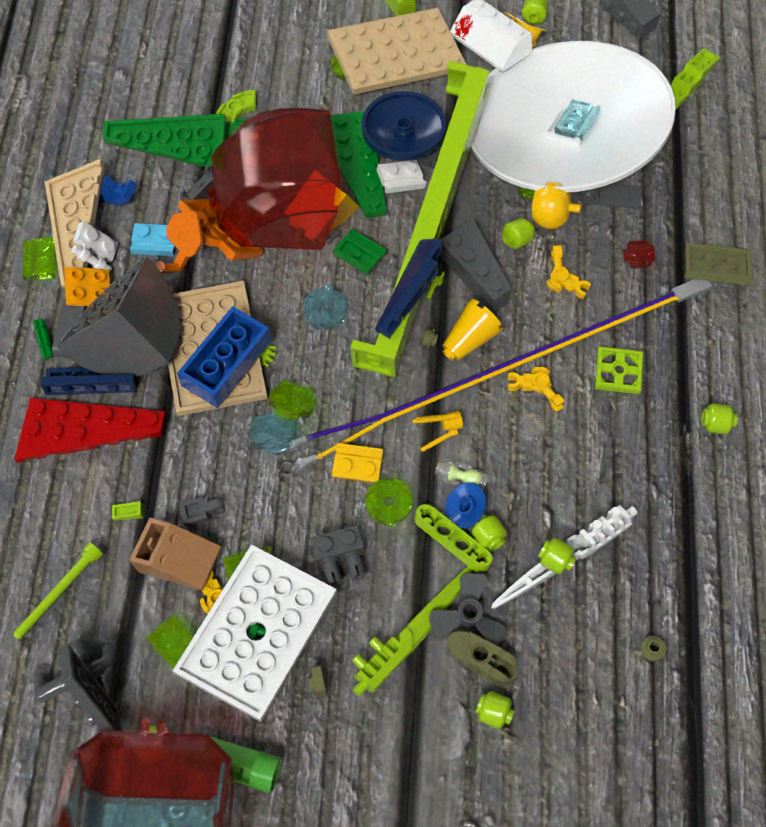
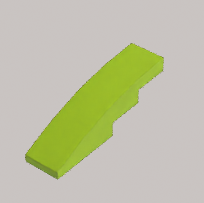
M703 48L686 63L683 71L674 78L670 85L675 98L676 109L699 87L721 57Z

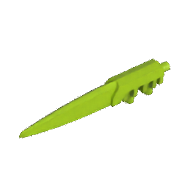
M466 567L443 588L396 637H391L383 644L375 636L369 644L377 653L368 662L360 654L353 658L352 662L360 669L354 675L359 682L352 689L354 694L360 697L366 689L370 692H375L432 630L429 623L430 613L434 610H447L461 591L459 583L461 576L473 572L470 567Z

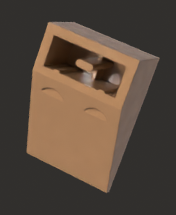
M149 518L129 561L139 573L203 591L222 547L171 523Z

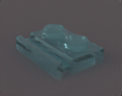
M572 99L554 127L555 134L570 138L579 137L583 141L601 113V107L599 105L593 107L591 103Z

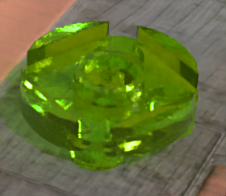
M280 382L279 386L270 392L268 405L269 407L272 406L274 408L273 412L281 418L298 420L299 417L305 416L306 419L312 415L314 410V392L308 388L292 385L289 382Z
M380 479L368 488L365 507L368 515L375 522L386 527H392L404 521L410 514L412 495L408 486L398 479L385 481ZM392 497L394 505L385 506L383 499H390Z

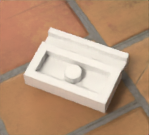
M417 160L378 164L376 170L382 185L385 187V193L424 189L426 186V181L423 180V174Z

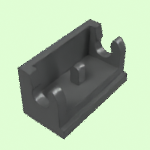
M207 165L204 168L205 174L187 192L184 189L180 192V200L211 198L223 186L221 171L216 168L212 172L210 165Z

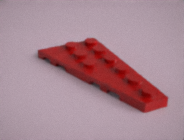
M30 398L14 461L22 463L26 459H43L47 455L58 453L64 455L98 448L97 446L110 444L111 446L117 445L121 441H138L159 437L163 433L166 414L165 411Z

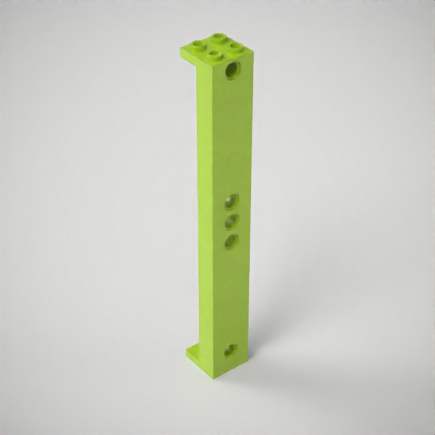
M448 61L446 93L459 97L395 288L419 241L422 239H441L487 98L489 70L464 65L460 62ZM422 296L390 339L379 333L375 345L357 340L352 341L350 349L353 367L396 378Z

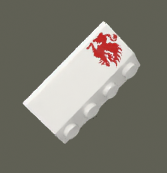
M472 0L463 6L450 30L456 40L501 72H504L532 53V33L484 0Z

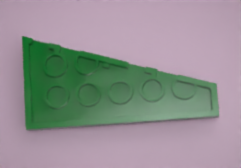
M365 111L309 117L311 126L314 127L318 138L326 147V151L340 175L342 174L348 189L352 191L355 201L365 218L387 216L383 185L376 170L379 164L378 156L366 144L362 135V117Z
M225 114L104 121L103 140L107 144L202 167L210 165V169L215 170L217 168L223 171L227 118Z

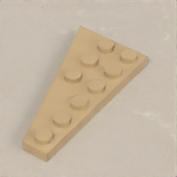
M102 159L45 181L61 287L64 289V267L87 268L88 262L79 260L77 255L73 254L71 250L74 245L80 247V245L73 242L78 224L85 221L93 227L95 225L105 165Z

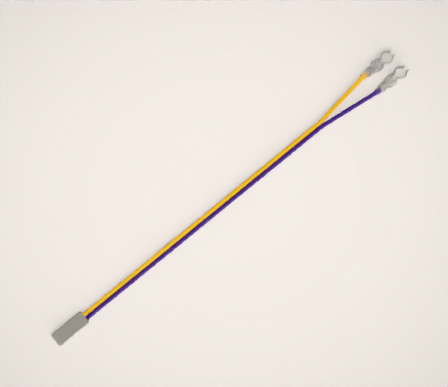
M691 280L672 288L670 294L393 410L318 433L289 438L285 441V444L275 443L268 452L272 453V450L277 446L283 448L286 446L281 455H275L274 453L271 455V459L273 457L282 458L286 451L295 452L300 447L314 440V438L379 420L340 442L347 444L384 422L672 301L679 303L710 290L712 284L707 280ZM336 445L322 453H313L296 458L293 464L290 462L283 463L280 469H277L278 472H281L282 468L286 465L296 467L290 474L281 473L280 478L282 476H293L295 470H298V472L307 470L309 466L318 463L323 457L335 451Z

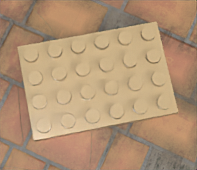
M439 8L327 30V37L353 95L447 75L448 61L460 62L466 65Z
M244 281L174 293L173 296L179 314L180 331L177 345L171 356L172 360L168 366L177 416L268 399L259 357L218 408L182 387L177 372L232 306L251 317Z

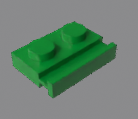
M351 229L350 233L333 249V253L369 276L380 263L382 257L386 256L387 249Z

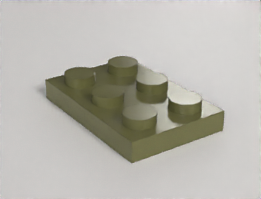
M686 242L684 247V278L751 286L753 280L751 250Z

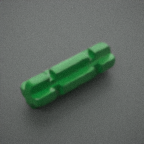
M42 318L34 320L33 326L43 359L53 358L52 344L46 322Z

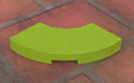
M256 90L244 91L233 95L232 99L219 107L216 114H225L227 123L229 122L230 124L235 122L234 119L240 118L241 115L250 111H256Z

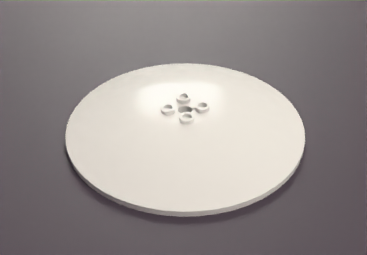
M568 41L533 48L531 54L504 72L495 68L489 73L487 98L470 148L479 162L491 173L519 187L536 191L543 187L547 188L545 184L552 181L560 182L563 186L558 187L565 192L591 190L617 182L633 174L657 155L667 142L674 125L675 98L672 88L663 73L649 60L631 50L593 41Z

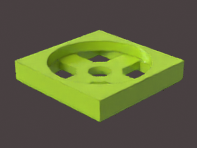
M598 346L595 389L640 395L643 351ZM616 355L613 363L602 362L605 358ZM625 357L631 359L636 366H629L625 362ZM621 366L624 369V371L622 373L616 372L615 367ZM601 372L612 373L614 383L605 382L601 377ZM626 375L637 376V380L633 384H623Z

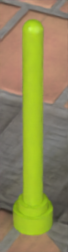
M89 542L82 549L84 552L81 554V559L14 631L16 639H21L89 563L97 562L104 555L95 545Z

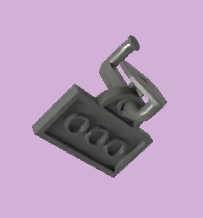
M78 638L60 647L58 666L62 676L47 684L48 671L43 668L34 670V691L38 702H45L64 691H70L79 709L83 708L86 711L88 720L93 726H98L104 741H110L115 749L125 744L120 710L108 696L101 677L114 658L111 642Z

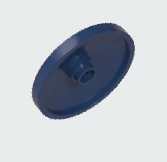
M398 91L380 96L366 108L362 117V135L366 144L380 156L397 161L416 160L431 154L441 145L446 133V118L441 107L431 98L416 92Z

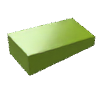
M141 501L112 505L113 520L144 518V505Z

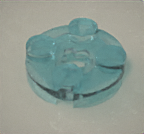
M323 286L321 289L312 291L304 299V318L310 326L319 329V327L326 328V330L334 329L345 320L347 312L346 300L340 292L333 290L332 287ZM322 306H329L328 312L320 310Z
M285 411L255 417L250 428V438L253 446L257 450L258 448L263 449V452L268 454L286 450L290 447L289 443L293 439L295 441L297 437L295 423ZM276 431L275 435H271L270 432Z

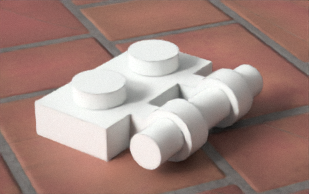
M85 221L80 222L73 240L80 247L74 245L71 252L77 255V258L82 262L86 261L93 265V268L109 269L110 272L112 267L106 264V262L113 261L118 242Z

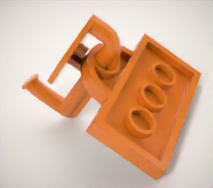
M210 198L180 200L177 207L183 213L174 214L166 228L168 239L179 250V253L173 263L165 264L159 261L155 266L161 274L180 272L186 267L190 257L197 254L201 244L218 247L224 252L225 257L232 261L260 258L264 250Z

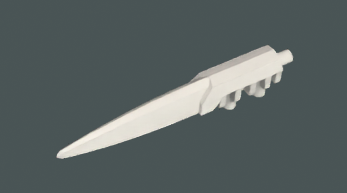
M621 505L613 507L608 511L606 518L601 516L598 520L593 521L589 525L588 531L582 529L579 535H573L566 540L567 543L574 548L572 556L576 560L579 558L584 559L623 533L632 525L631 518L637 515V510L633 506L627 510H624ZM538 563L509 587L492 604L491 608H497L511 601L556 573Z

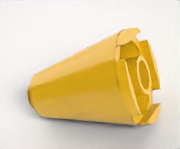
M471 299L467 303L442 345L444 355L451 361L453 359L459 361L504 330L502 327H499L501 322L485 306L483 308L478 307L477 304L479 302L475 299Z

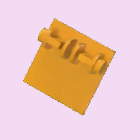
M64 267L66 305L89 306L110 286L109 269Z

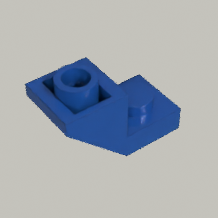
M108 175L102 177L99 201L116 206L129 202L137 184L132 180L118 184Z

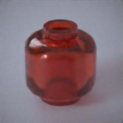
M648 240L630 241L627 244V249H623V261L628 262L631 269L650 267L652 262H655L654 244L650 245Z

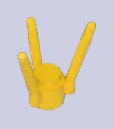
M459 411L442 415L417 417L412 420L414 424L441 421L443 430H448V433L421 448L422 452L449 437L458 435V429L463 428V420Z

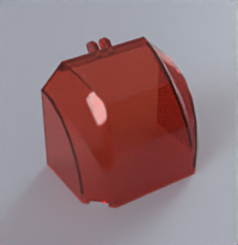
M322 107L280 108L260 112L246 119L217 147L211 156L214 185L208 188V195L210 197V207L216 209L218 228L243 247L322 250L338 213V205H334L335 189L336 187L340 188L341 182L330 110L323 109Z

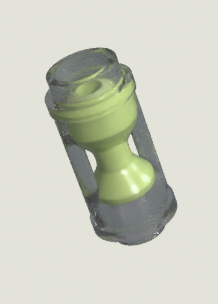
M444 458L443 462L439 461L435 470V475H438V481L456 486L463 483H475L483 490H485L489 474L484 473L483 469Z

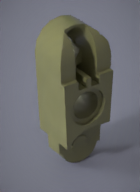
M456 631L449 636L447 648L452 656L462 662V665L498 687H506L514 681L517 673V662L515 657L509 652L471 632ZM476 652H483L487 658L480 661L474 657V654ZM501 667L505 668L506 674H503L497 669Z

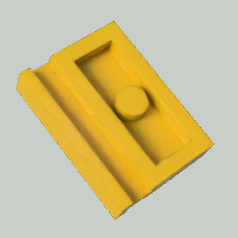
M337 443L332 477L379 484L383 449Z

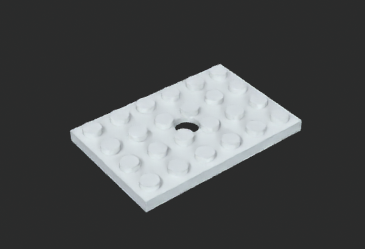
M251 544L176 664L173 673L261 722L336 595L337 589ZM261 623L266 628L265 636L257 641L249 639L246 634L247 628L250 625Z

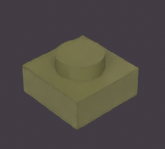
M321 666L312 667V676L307 677L310 692L315 691L317 699L327 697Z

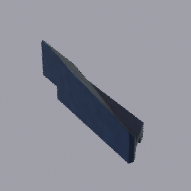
M422 239L419 241L375 328L378 333L390 339L438 273V262L436 260L442 253V240Z

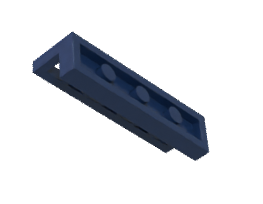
M84 367L47 368L46 377H41V386L45 395L136 393L137 376L134 377L133 374L100 375V373Z

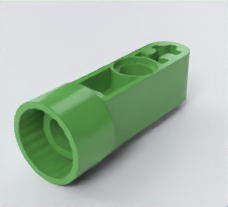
M194 733L189 737L179 755L182 764L188 768L240 783L269 794L275 788L282 765V757L262 751L259 752L200 733Z

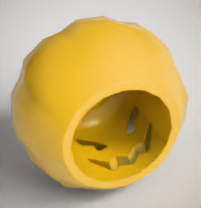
M548 182L545 184L547 188H540L534 193L532 217L542 228L548 230L558 229L567 223L571 212L581 213L582 204H573L570 192L559 189L558 186H563L560 182Z

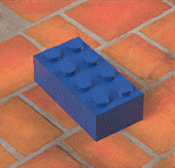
M232 306L177 372L181 386L218 408L270 344L271 335L269 327Z

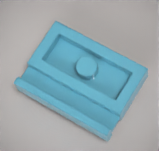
M134 223L132 244L130 246L131 254L174 256L175 246L167 237V225Z

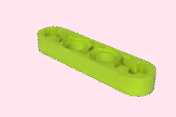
M424 504L417 508L414 517L417 526L475 572L483 573L488 571L493 557L485 547L481 546L480 543L433 506ZM427 514L430 516L429 518H428V517H425V518H422V517H421L422 515H423V516H426ZM439 527H446L449 529L450 534L442 535L437 529ZM459 541L465 542L469 548L461 550L456 546V543ZM481 558L485 559V562L481 561L479 563L477 562V559L480 560Z

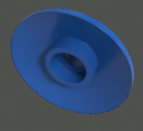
M463 483L457 486L446 500V517L461 529L474 526L482 518L486 510L487 498L484 490L475 483Z

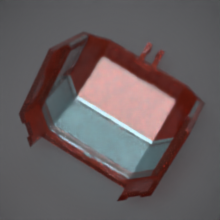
M142 719L140 732L101 731L70 752L52 827H232L235 792L232 758L209 735L166 732L167 725L165 719H159L156 727L157 733H150L149 719Z

